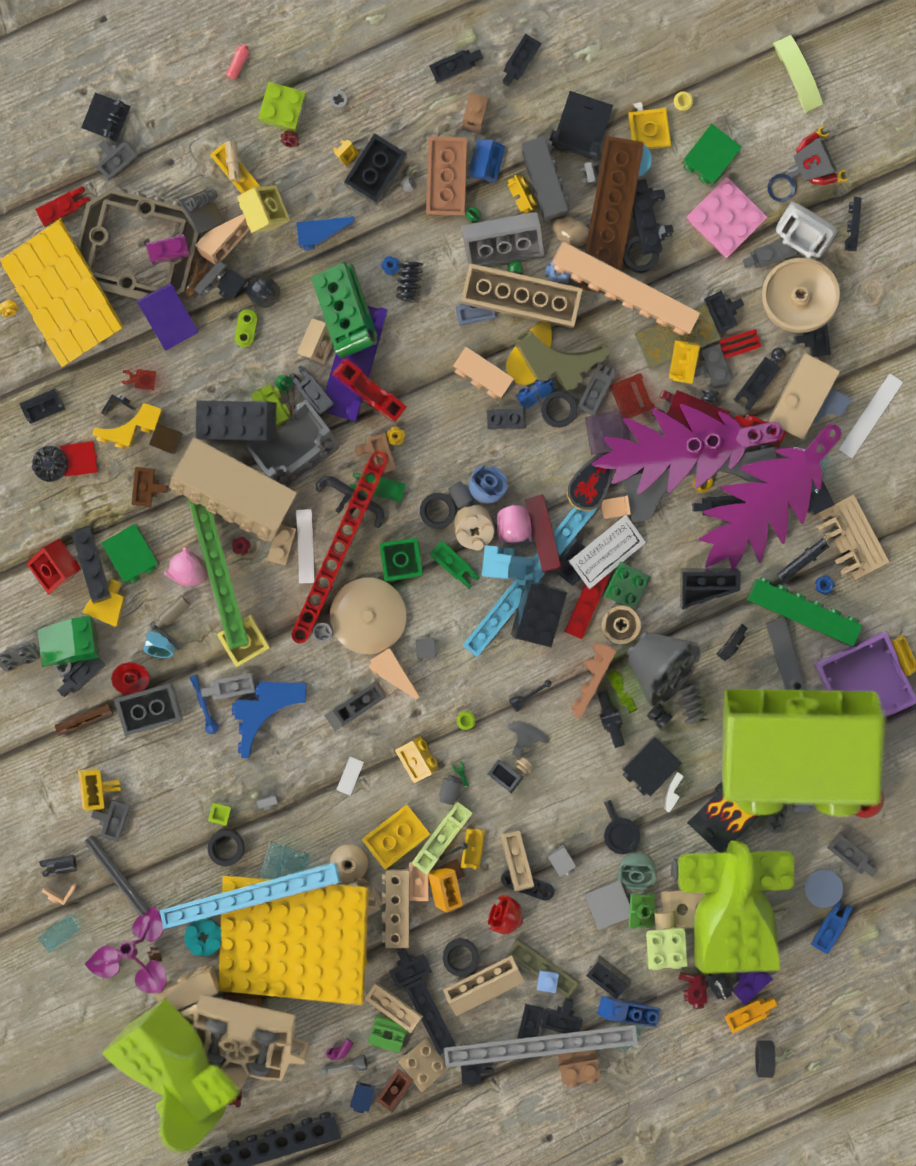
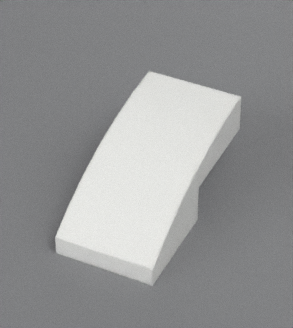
M677 771L674 772L669 782L665 796V810L669 813L680 797L674 791L684 777Z

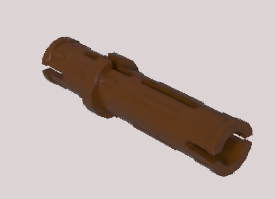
M106 703L103 706L76 717L73 715L69 720L55 724L57 734L61 736L72 730H80V727L112 715L113 712L109 703Z

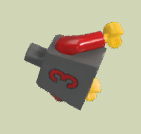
M821 126L817 132L802 139L796 149L797 154L793 156L796 165L788 168L792 179L802 175L804 181L824 186L836 183L837 181L842 183L848 180V178H841V173L846 172V170L837 171L825 145L824 139H826L829 133L826 135L821 134L820 131L825 128L824 126Z

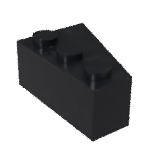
M680 568L681 609L684 610L690 606L702 604L705 601L740 591V570L738 568Z

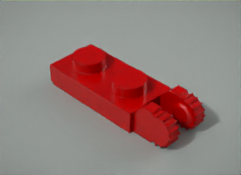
M84 186L67 192L36 208L35 210L43 226L47 227L58 219L78 211L79 208L91 201L89 197H85L77 203L73 199L86 191Z

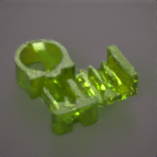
M616 670L608 673V678L622 707L626 706L629 714L637 711L638 708L633 698H629L627 691L624 689L623 676Z

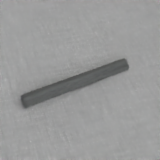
M93 835L88 837L84 841L135 910L141 916L148 912L149 908Z

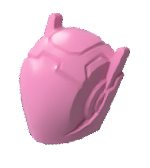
M513 505L497 513L499 545H502V541L510 544L521 543L527 538L529 542H532L531 521L528 510L525 507Z
M183 547V552L178 553L172 558L169 564V571H165L164 574L180 585L192 587L203 584L207 579V571L202 559L190 549L188 550Z

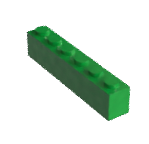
M763 577L760 580L754 579L746 598L747 601L854 647L863 626L858 624V619L848 616V618L840 616L842 612L833 608L830 611L824 609V604L813 600V603L806 601V596L797 592L795 595L788 593L789 589L781 585L774 587L770 585L772 581Z

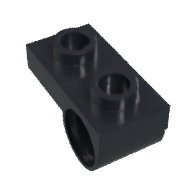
M525 408L487 410V429L526 428Z

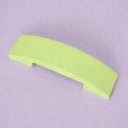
M787 36L773 43L797 90V96L805 113L822 106L823 102L815 80L792 36Z
M457 802L411 864L427 875L473 813Z

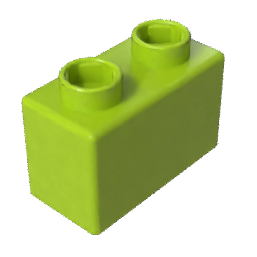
M724 690L721 771L725 800L737 802L739 809L757 815L776 813L782 809L783 803L815 804L818 811L831 816L854 815L860 811L861 805L878 804L881 796L884 714L878 693L874 691Z

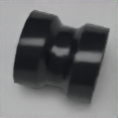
M658 703V707H654L646 716L653 720L659 729H662L673 718V715L670 712H666L664 707Z

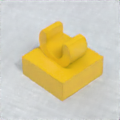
M348 139L346 141L341 140L342 145L338 149L333 148L334 154L346 167L359 154L358 150Z

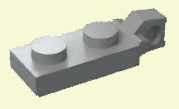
M252 673L215 680L210 683L209 688L201 689L202 697L212 696L213 700L255 693Z

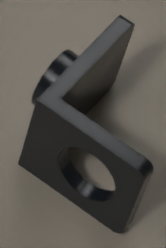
M112 394L101 414L106 416L115 400L134 411L136 408L129 404L131 401L121 395L118 398Z

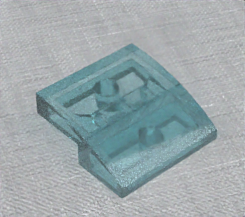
M271 841L258 878L277 879L305 870L310 855Z

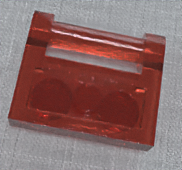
M642 373L609 385L623 421L624 418L630 419L655 409V405L651 403L642 381ZM635 382L644 403L642 408L632 388L631 383Z

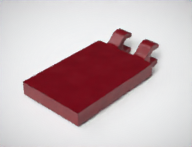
M665 390L661 391L659 398L671 402L667 412L656 407L654 408L683 424L691 432L692 430L682 412L680 404L697 409L721 422L723 425L725 424L718 412L721 411L728 416L730 411L679 390H676L675 394Z

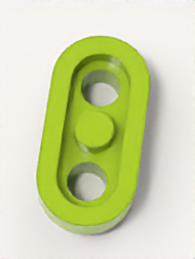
M250 309L241 311L237 320L234 339L236 344L242 348L250 347L254 342L258 318L255 312ZM247 315L251 317L249 322L244 321V317ZM246 334L247 340L242 341L240 339L241 335Z

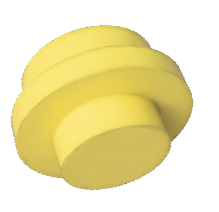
M685 91L679 92L674 98V105L680 111L689 110L693 104L691 94Z

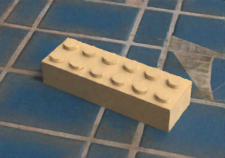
M469 263L461 304L573 329L582 288Z

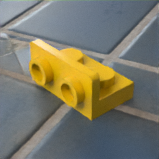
M421 736L395 750L413 783L424 779L439 769L436 759L431 755L427 743Z

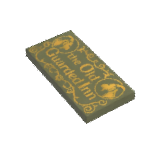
M706 304L694 309L700 315L690 334L681 336L673 332L674 328L668 325L664 327L659 324L635 333L649 369L672 360L675 340L696 343L700 346L699 349L721 340Z

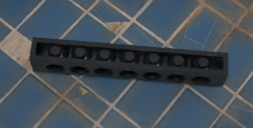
M329 1111L320 1114L319 1118H305L296 1125L293 1123L286 1124L280 1130H275V1128L269 1129L264 1132V1135L257 1136V1134H253L241 1142L239 1140L231 1141L225 1147L218 1145L210 1148L205 1153H202V1151L191 1154L187 1163L188 1166H206L204 1161L210 1159L214 1162V1166H254L341 1139L342 1133L336 1113H330ZM321 1125L325 1131L317 1133L314 1127ZM303 1131L306 1137L299 1139L296 1136V1132ZM285 1137L288 1143L280 1144L278 1138ZM265 1142L269 1145V1149L262 1150L259 1144ZM248 1148L251 1154L245 1156L241 1153V1149ZM230 1154L233 1160L225 1161L223 1155Z

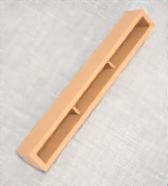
M565 242L560 244L551 262V265L555 266V271L561 274L569 273L572 275L571 279L579 283L582 281L588 283L590 289L596 292L601 290L606 293L605 296L614 301L618 299L623 302V306L629 309L634 307L640 310V315L646 318L651 316L657 319L656 323L664 327L668 325L674 328L673 332L681 336L690 334L700 315L694 309Z

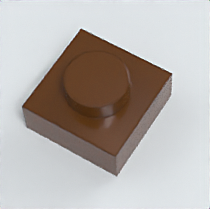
M457 858L440 866V869L454 870L457 880L465 877V873Z

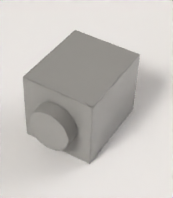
M564 845L547 855L559 876L564 875L566 877L574 872L573 868L576 865Z

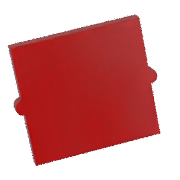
M94 441L60 446L68 460V468L64 477L98 473L96 462L98 456L95 455Z

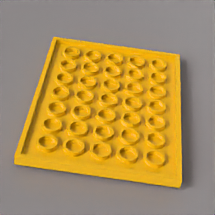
M224 875L222 893L273 879ZM333 884L222 914L219 991L363 1005L369 887Z

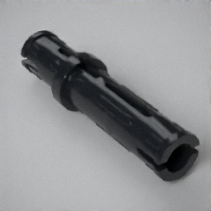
M821 538L812 547H807L803 554L778 572L777 575L785 583L812 560L816 561V557L830 548L829 545Z

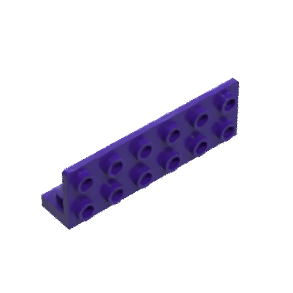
M368 306L377 333V343L343 358L350 360L368 378L388 310L382 307ZM336 353L325 392L336 405L326 413L356 422L363 399L332 375L333 371L343 360Z

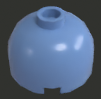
M481 465L474 470L469 479V490L474 499L480 503L492 504L499 501L507 491V478L498 468L494 466L489 468Z

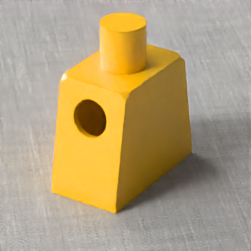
M111 579L109 590L112 598L93 604L90 599L82 613L118 627L126 599L125 596L118 593L122 583Z

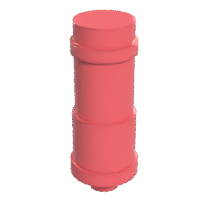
M243 44L242 47H237L232 63L226 73L228 78L236 81L237 77H239L243 64H245L250 54V51L247 50L249 46Z

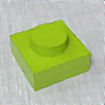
M213 802L208 821L227 826L232 807Z

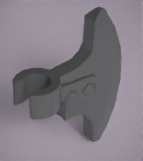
M525 723L508 724V729L516 732L518 736L512 755L519 757L524 746L531 748L533 743L537 741L545 744L549 742V739L542 731Z

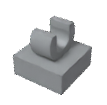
M585 163V168H581L580 172H586L587 178L582 179V182L598 183L600 163Z

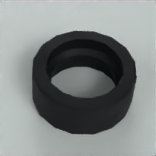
M634 236L626 243L623 262L633 272H648L657 263L660 253H652V258L646 265H636L631 261L629 255L632 246L640 243L639 237Z
M564 391L550 393L545 397L541 406L542 418L547 424L556 428L566 427L572 423L578 410L573 396ZM557 398L566 400L571 408L569 416L561 421L554 420L548 413V405Z
M432 493L426 496L420 505L422 521L433 529H442L449 526L456 515V507L453 500L443 493ZM442 500L448 505L449 514L444 521L434 522L428 518L426 509L431 501Z
M219 830L208 842V855L217 865L225 867L234 865L244 854V840L234 830ZM221 837H231L237 843V853L232 858L224 859L217 855L215 844Z
M459 938L452 940L446 945L443 951V963L447 971L454 976L462 977L469 975L478 965V950L471 941ZM463 946L470 950L472 961L466 968H456L451 964L449 956L455 947Z
M758 1040L755 1048L756 1074L758 1078H773L776 1060L774 1042L772 1040Z

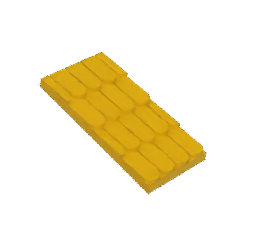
M61 218L0 259L2 267L13 282L16 291L33 316L34 322L45 337L46 343L61 367L122 329L121 321Z

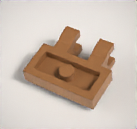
M385 433L366 438V445L355 448L357 456L368 452L372 455L379 450L386 452L389 461L384 473L396 470ZM379 454L375 456V463L382 465L384 463L383 456ZM366 465L361 466L362 474Z

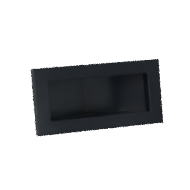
M499 759L487 774L511 794L523 779L519 773Z

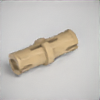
M227 141L225 142L227 154L225 161L229 169V181L234 182L235 177L236 181L242 180L239 166L241 159L238 157L237 141H232V143Z

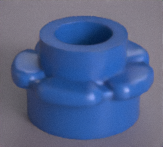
M387 256L382 261L381 268L386 274L392 275L399 271L400 262L396 257Z
M827 575L817 578L815 582L816 590L819 593L829 594L834 588L833 580Z

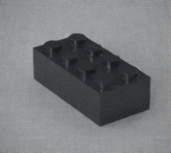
M196 400V439L276 441L277 403L269 401Z

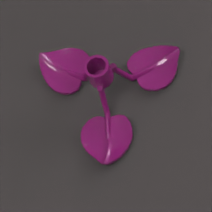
M156 907L148 909V912L138 916L133 923L132 933L135 937L140 938L139 940H132L131 943L127 941L121 943L118 951L111 946H103L85 962V966L99 977L111 978L119 973L120 965L118 962L122 961V957L128 960L133 959L143 968L135 975L136 986L145 993L160 994L164 990L167 980L164 967L155 960L148 962L145 966L136 957L138 949L135 944L143 942L144 939L148 942H154L162 936L164 929L158 909Z

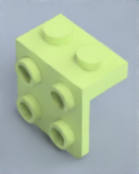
M683 928L647 931L648 956H646L648 969H679L687 966L686 940Z

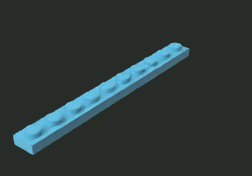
M574 507L553 532L559 556L598 508L591 511H582ZM538 552L532 558L531 566H526L525 579L515 580L462 645L476 657L480 655L518 608L526 580L539 582L545 574L542 572Z
M337 863L160 910L163 929H170L340 883Z

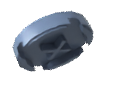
M822 869L815 871L806 881V896L813 905L819 908L833 907L840 902L843 896L844 887L842 880L836 873L830 870Z

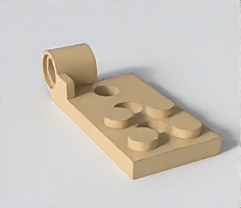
M680 889L661 891L663 911L654 913L656 930L683 928L685 930V928H694L696 905L704 893H684ZM678 905H687V912L679 914L677 912Z

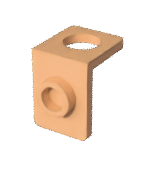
M628 495L605 499L601 503L604 519L631 515Z
M78 884L72 885L65 898L47 887L42 892L48 895V899L53 903L58 904L59 902L65 905Z

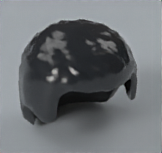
M257 276L251 279L246 288L249 299L255 305L264 308L273 306L280 296V287L267 276Z

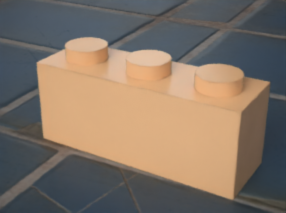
M465 347L453 365V368L456 369L454 372L462 378L467 376L472 380L470 382L472 385L479 389L482 386L488 390L486 394L494 399L497 397L501 399L514 380L513 377Z

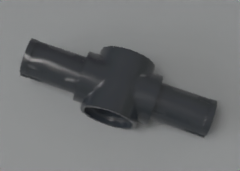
M608 690L597 693L602 708L599 715L604 730L610 733L614 748L624 746L625 742L620 730L623 723L618 708L616 709L612 705Z

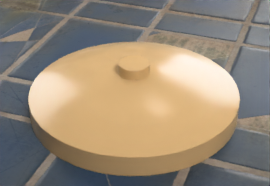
M794 258L777 265L766 277L762 289L763 307L770 320L782 329L797 333L814 331L829 322L838 308L840 298L839 285L831 270L824 264L808 258Z
M360 578L346 584L336 594L330 609V623L337 639L346 648L361 654H375L387 650L397 642L406 625V607L401 595L392 585L376 578Z

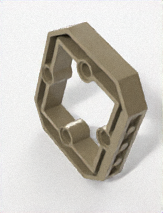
M116 187V190L109 189L87 203L77 247L103 292L138 301L159 289L139 284L138 280L130 273H123L118 278L93 272L99 248L106 247L111 241L110 233L104 228L109 207L139 214L145 220L156 218L181 225L178 236L185 235L190 256L167 261L171 266L166 285L171 283L179 297L187 292L197 252L195 245L198 243L201 233L198 234L180 203L172 201V204L165 203V200L159 197L149 199L146 198L145 194L135 192L134 195L127 193L128 190ZM144 205H151L149 213H142ZM103 232L105 235L104 239L100 242L96 241V235ZM126 279H132L133 283L130 288H124L123 286Z

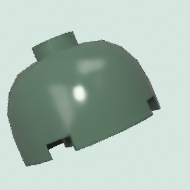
M639 852L630 853L620 862L617 875L620 883L626 884V888L631 890L648 889V885L655 883L656 866L648 855Z

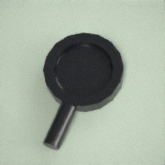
M611 800L604 802L611 822L608 823L604 831L606 845L617 854L623 855L632 852L640 841L639 828L630 819L618 818Z

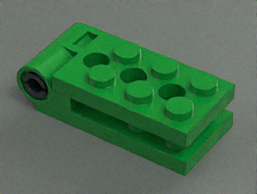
M343 262L312 276L311 279L337 355L343 359L376 344L377 333L354 265H347V263Z

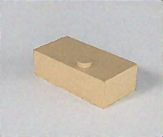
M804 352L774 407L768 422H777L782 426L783 430L804 439L840 371Z

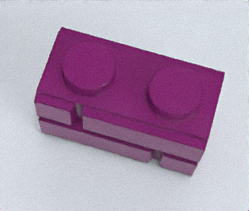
M184 234L175 238L171 237L146 243L149 259L153 265L190 256L187 239Z

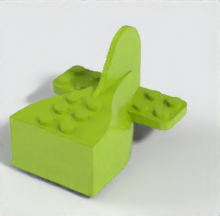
M735 840L730 841L726 852L682 854L678 859V885L680 890L684 893H704L694 915V965L703 973L780 970L776 919L763 891L789 890L793 887L794 857L792 853L785 850L749 851L745 844Z
M166 998L129 1023L102 1052L114 1066L127 1076L163 1096L156 1104V1109L161 1115L160 1136L165 1146L174 1152H188L197 1147L222 1118L227 1103L234 1100L239 1094L238 1087L218 1066H209L204 1047L194 1028Z

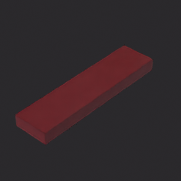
M541 494L525 499L542 572L546 573L562 568L544 495Z

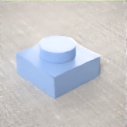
M540 970L536 989L556 993L559 973Z

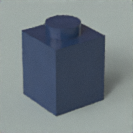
M356 1082L350 1104L353 1111L358 1113L369 1112L375 1090L374 1085Z

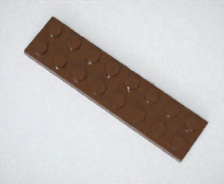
M606 136L585 253L621 271L644 142ZM584 281L579 283L578 288H582V290L596 292L588 287V283ZM599 290V291L597 292V293L606 294L605 292H603V291H601V290Z

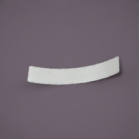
M311 509L296 510L299 583H314Z

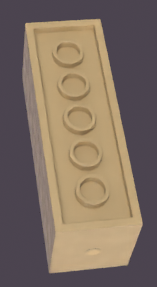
M193 438L172 475L169 485L175 494L185 495L192 503L197 505L200 503L206 507L207 511L213 514L218 513L223 516L224 520L230 523L235 522L244 531H252L257 534L259 539L263 541L269 540L270 542L297 494L295 491L196 438Z

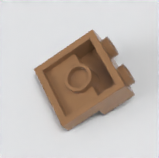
M596 1050L557 1054L563 1085L567 1084V1087H575L579 1085L578 1082L586 1081V1084L596 1083L598 1078H601Z

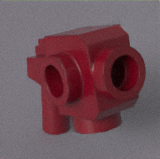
M680 972L679 979L689 982V988L684 990V1001H688L693 1006V1009H703L704 1005L708 1002L707 987H705L703 974L691 975Z

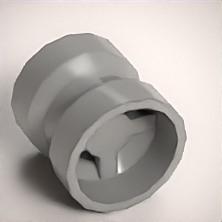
M319 623L313 628V636L317 641L325 642L332 637L333 630L328 623Z

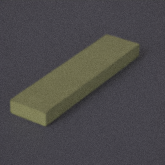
M519 939L515 940L506 953L507 956H512L517 963L537 977L540 970L559 973L556 990L567 998H570L580 984L578 980Z

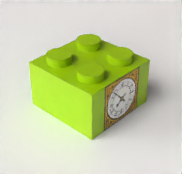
M268 81L258 117L259 122L297 133L307 98L306 92Z

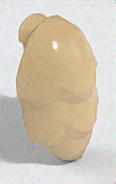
M567 216L556 218L551 222V228L556 233L558 240L571 246H583L587 243L589 228L581 221Z

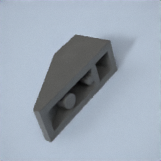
M375 681L324 716L334 731L379 703L386 696Z

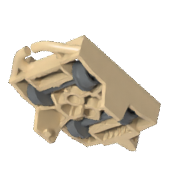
M200 995L197 1004L180 1012L185 1019L194 1021L193 1028L204 1047L209 1066H218L239 1090L242 1089L248 1077L282 1081L289 1064L305 1063L309 1043L295 1038V1015ZM292 1049H300L299 1055L293 1053Z

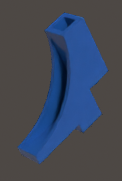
M260 681L259 685H256V697H259V700L237 699L236 703H232V715H235L236 720H243L242 723H239V734H242V742H238V754H241V758H250L255 735L269 716L286 706L306 702L307 683Z

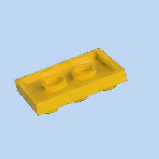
M406 804L363 837L362 841L386 870L431 834L409 805Z

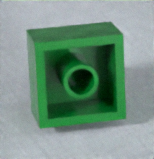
M418 538L379 543L384 581L423 576Z

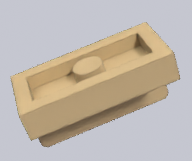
M311 319L297 351V354L323 365L333 345L325 322Z

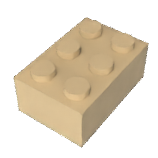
M207 965L197 968L191 975L187 972L178 976L179 978L174 982L171 979L167 980L164 990L160 994L155 993L158 1003L166 998L178 1010L197 1002L200 995L212 996L217 994L220 990V985L213 966L207 967Z

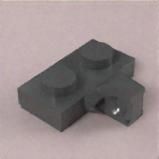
M103 140L98 144L104 151L102 155L103 160L96 167L110 181L138 156L125 141L118 147L113 145L110 148Z
M720 344L702 350L701 354L704 361L700 362L701 367L695 369L694 377L705 375V378L710 377L713 387L732 381Z
M112 799L109 809L104 808V811L93 810L91 818L100 820L99 825L103 826L100 837L119 842L131 805Z

